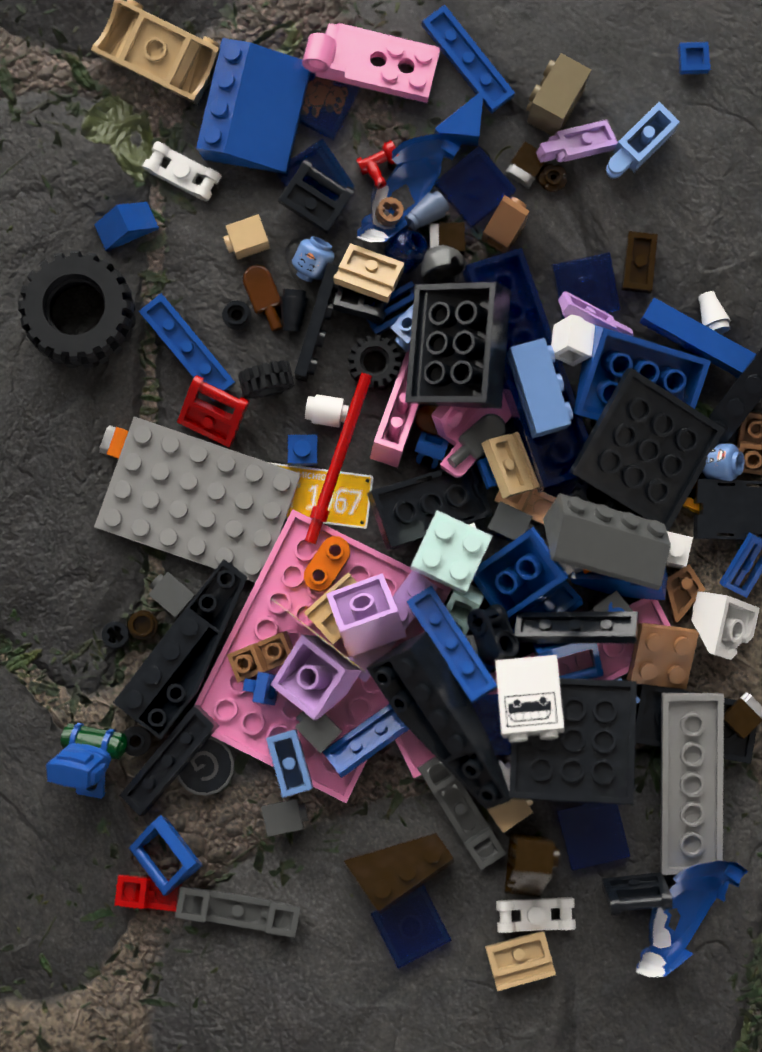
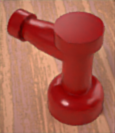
M392 140L383 144L382 151L365 159L361 157L356 159L361 174L369 173L377 189H381L387 184L384 177H382L378 165L386 161L390 164H396L392 160V151L396 148Z

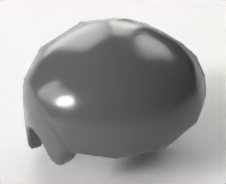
M447 245L433 247L421 258V275L425 283L428 282L429 277H432L436 283H440L444 277L459 275L465 268V260L462 254L457 249Z

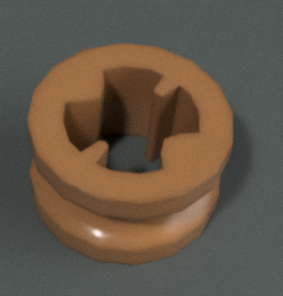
M386 197L378 204L375 217L382 226L392 227L402 217L403 206L396 198ZM392 208L395 211L393 215L389 214L386 216L384 214L385 209L389 210Z

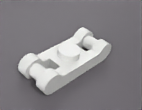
M156 141L152 147L153 154L150 159L145 160L142 168L156 177L208 202L212 195L211 189L214 184H218L222 177L221 174ZM163 158L170 161L166 169L160 166ZM198 176L204 178L201 185L194 184Z
M560 897L496 901V911L500 912L497 932L511 933L518 931L576 929L575 919H572V908L575 907L574 898ZM551 908H560V919H551ZM513 910H520V921H512Z

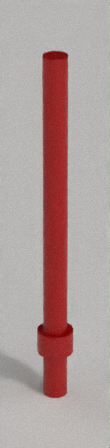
M361 373L317 505L313 506L309 516L312 520L305 538L306 542L316 544L322 524L327 522L330 513L328 507L372 376L369 374Z

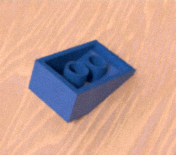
M532 527L481 563L476 570L473 581L489 604L503 606L509 618L566 580L568 575L559 562L551 560L548 546L536 529Z

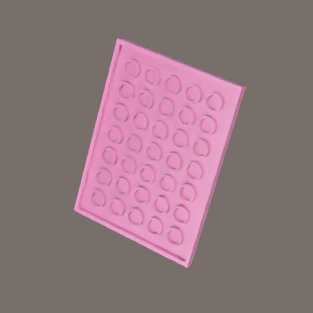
M293 509L194 704L199 705L219 725L211 735L212 737L272 767L274 765L266 738L295 730V726L299 723L296 717L302 710L280 692L277 693L275 706L252 702L254 692L243 691L244 681L237 682L227 655L287 631L293 647L301 635H320L348 657L343 639L341 638L333 645L304 612L348 572L357 582L383 573L393 597L412 571L411 567L322 524L316 544L306 542L305 538L312 518ZM332 536L342 537L350 547L348 561L327 590L321 592L311 590L304 580L306 567L327 538ZM332 546L329 553L332 556H338L341 553V549L338 546ZM318 570L314 572L313 579L315 581H322L325 574ZM424 576L437 586L435 591L442 602L445 603L452 588ZM416 617L406 628V637L398 639L391 650L404 641L425 632ZM282 666L264 673L277 675ZM254 676V677L249 678V679H251V680H256V679H257V676ZM370 676L366 683L357 678L347 695L325 713L343 731L329 746L389 704L372 676ZM297 730L313 787L347 803L367 760L341 778L323 752L319 753Z

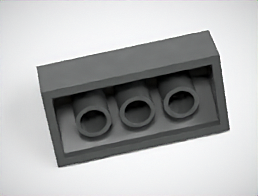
M559 493L543 518L552 561L655 590L660 589L671 546L665 524L657 520L635 516L630 512L618 511L602 504L598 505L575 496L571 497Z

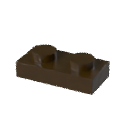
M628 232L622 281L623 291L649 294L652 292L658 234Z

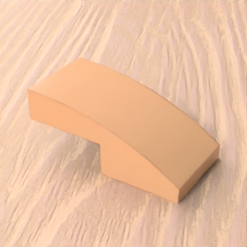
M534 489L503 499L499 490L494 501L497 503L501 501L533 516L531 520L544 525L543 518L556 500V497Z

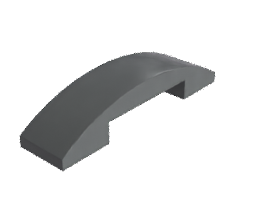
M436 756L417 767L480 870L506 855L465 787Z
M181 886L175 918L199 922L208 921L295 938L300 906L247 895Z

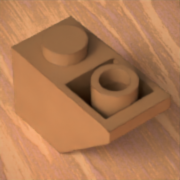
M504 195L483 232L482 241L506 255L525 227L530 212L526 209L525 203L518 198L512 197L510 199Z

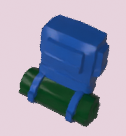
M68 723L67 727L63 729L60 739L64 749L47 763L48 782L74 787L79 795L101 799L105 796V773L111 759H120L125 753L127 736L124 733L116 732V729L104 730L84 726L83 723ZM97 783L96 789H89L90 786Z

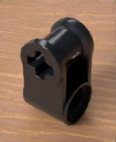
M494 604L490 605L487 610L475 609L469 613L468 626L474 636L480 656L486 664L495 666V660H506L517 654L519 643L503 606Z

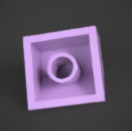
M383 573L326 593L349 657L406 637L399 612Z
M301 635L270 685L313 720H318L347 695L362 670L319 636Z

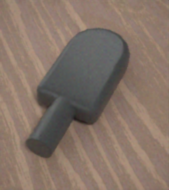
M486 414L459 437L458 441L462 444V447L447 459L449 464L456 468L470 454L474 459H480L485 454L481 443L488 439L505 435L506 424L504 420L496 414Z

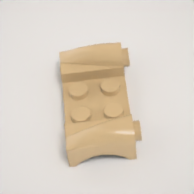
M114 0L108 23L99 39L93 44L91 50L96 55L141 75L198 105L214 73L220 44L206 36L201 39L142 10L143 6L134 0Z

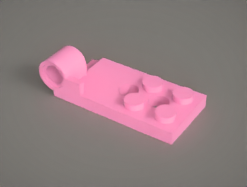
M341 23L328 24L326 34L313 33L309 36L302 65L306 70L315 73L316 77L427 103L440 47ZM375 57H380L386 62V64L381 67H376L370 62V60ZM402 64H408L412 66L414 71L406 74L401 72L398 67Z

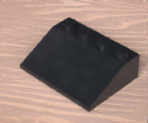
M497 282L415 285L406 403L464 408H502L510 289Z

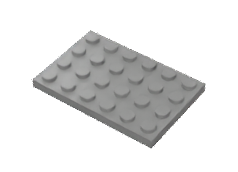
M134 416L94 527L215 570L225 559L248 577L247 581L256 583L282 531L301 474Z

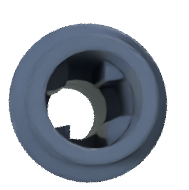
M440 192L427 193L409 214L405 216L407 224L411 222L409 227L415 231L445 217V213L449 211V205Z

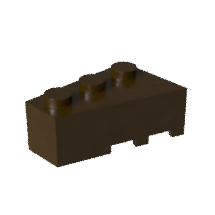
M437 833L347 859L344 862L381 915L454 863V858Z
M510 833L504 893L541 896L552 876L553 867L558 868L560 852L552 840L546 836Z

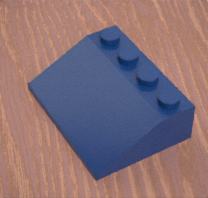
M222 38L196 146L202 158L207 161L287 174L310 76V71L306 70L302 65L303 60L251 42Z
M595 325L592 357L586 359L581 364L574 414L598 421L627 368L634 369L695 409L711 361Z

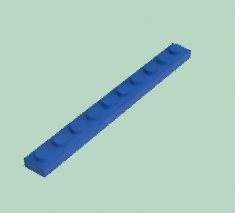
M564 580L518 612H573L583 605V601L569 583ZM517 612L508 618L513 632L515 631ZM519 643V650L528 643ZM479 653V658H480V660L482 661V663L484 664V666L486 667V669L488 670V672H490L492 669H494V668L496 667V665H495V666H490V665L486 664V663L482 660V658H481V656H480V653ZM388 704L322 752L338 775L343 778L408 731L409 728L399 719L391 705Z

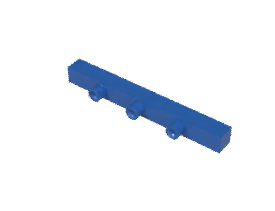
M656 298L652 299L639 322L682 346L685 350L710 360L712 364L734 375L736 378L740 376L756 355Z

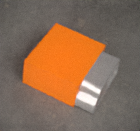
M109 425L102 439L99 453L119 459L129 431Z

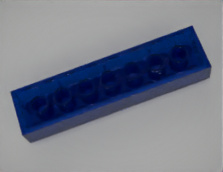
M522 248L466 265L462 274L465 283L497 282L511 290L506 354L510 347L545 338L547 346L551 345L552 331ZM506 355L503 393L516 430L520 434L540 485L537 488L538 493L580 480L568 472L589 436L582 416L574 414L576 399L562 361L555 358L556 361L553 363L556 374L560 373L563 379L564 391L561 392L564 401L569 402L571 405L573 419L570 420L571 424L567 429L532 439Z

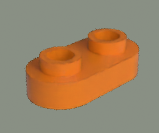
M332 536L322 543L304 571L305 583L311 590L321 592L327 590L332 585L350 557V547L345 539L339 536ZM332 546L340 547L341 553L338 556H332L329 553ZM322 571L325 574L322 581H315L313 579L314 572Z

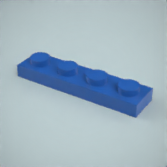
M443 5L422 21V27L437 46L440 47L441 51L476 95L480 93L483 96V103L491 114L515 96L513 89L446 5Z
M162 293L139 310L141 316L193 378L198 375L205 379L204 382L225 392L236 384Z
M432 585L406 601L423 630L427 631L448 663V667L471 704L498 688Z

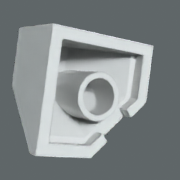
M698 591L696 601L693 604L691 620L708 652L731 660L737 654L736 648L741 643H748L754 637L760 608L728 595Z

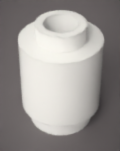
M318 394L315 397L308 396L305 419L312 420L313 424L339 428L341 422H345L349 405H344V399Z

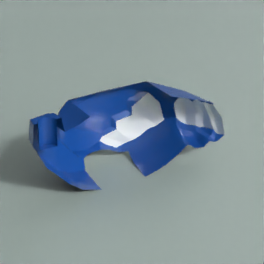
M430 134L409 139L397 146L392 151V160L397 166L386 181L385 187L381 189L376 188L375 192L373 187L371 197L372 213L362 219V226L357 230V238L367 242L385 243L406 230L411 222L407 224L405 216L432 189L441 173L443 158L453 160L462 143L450 135ZM406 184L415 203L403 211V215L396 225L392 227L382 226L375 217L378 204L382 199L391 197L393 191ZM392 208L389 210L385 209L384 214L386 216L389 214L393 215L395 211Z
M714 861L690 866L674 876L673 879L677 883L669 890L672 896V909L677 908L680 919L674 931L668 926L672 916L668 913L669 910H662V907L652 908L648 923L650 946L641 951V960L637 964L636 973L648 977H665L692 956L693 953L688 951L686 947L715 899L718 898L725 902L728 884L739 887L741 878L748 871L737 862Z

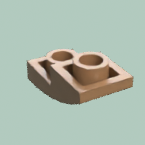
M751 411L739 426L737 447L744 454L745 459L742 473L762 475V413Z
M284 631L228 654L227 657L237 682L239 683L245 679L257 676L258 672L264 673L282 666L292 651L293 645L287 631Z

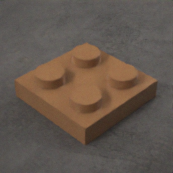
M639 622L637 643H634L627 680L637 681V684L687 689L699 632L695 629Z

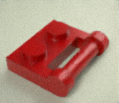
M196 375L190 384L177 423L226 447H230L234 442L250 400L244 397L239 399L204 382V378ZM199 392L235 409L233 415L197 398Z

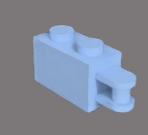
M658 102L618 141L613 152L615 155L611 157L606 167L607 175L610 178L616 179L629 168L635 172L674 134L680 121Z

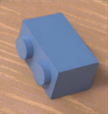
M297 729L266 738L282 797L313 789Z

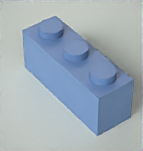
M545 338L510 347L506 355L532 439L567 429L571 424L570 420L573 419V412L570 403L564 401L561 392L564 391V383L560 373L556 374L553 366L556 360L552 346H547Z

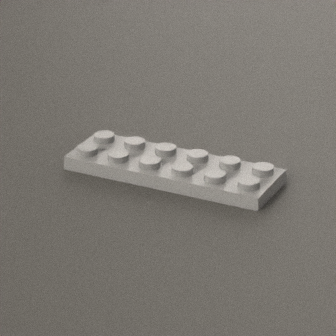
M661 693L660 872L662 875H677L682 870L696 864L723 861V693Z

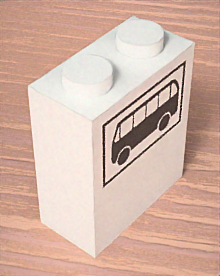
M557 655L495 660L503 738H509V742H524L528 740L527 736L540 735V739L550 740L559 738V733H565Z

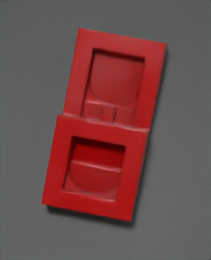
M118 875L114 906L176 912L182 884L168 895L163 896L150 877Z

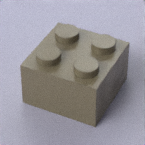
M560 53L556 62L550 60L543 73L544 78L540 86L537 84L529 97L530 102L526 108L529 112L527 122L551 136H554L557 131L562 130L585 91L591 69Z

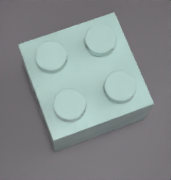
M436 511L410 569L462 594H466L492 536L442 512Z

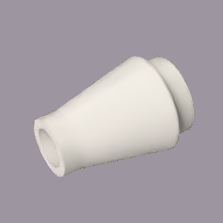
M709 291L701 294L698 300L702 324L721 335L728 332L731 319L718 301L715 292Z

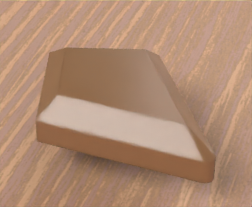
M690 564L668 577L666 592L675 623L679 622L694 604L697 592H704L705 590Z

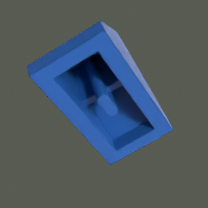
M480 93L474 96L435 128L434 134L450 135L464 145L478 146L483 96Z
M148 202L116 205L94 224L106 252L159 229Z

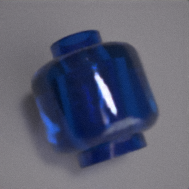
M402 230L385 245L384 253L387 257L404 262L403 273H410L423 261L424 255L427 252V242L419 232Z

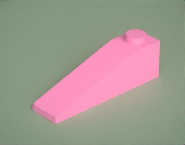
M409 351L405 354L370 455V459L398 468L419 404L405 402Z

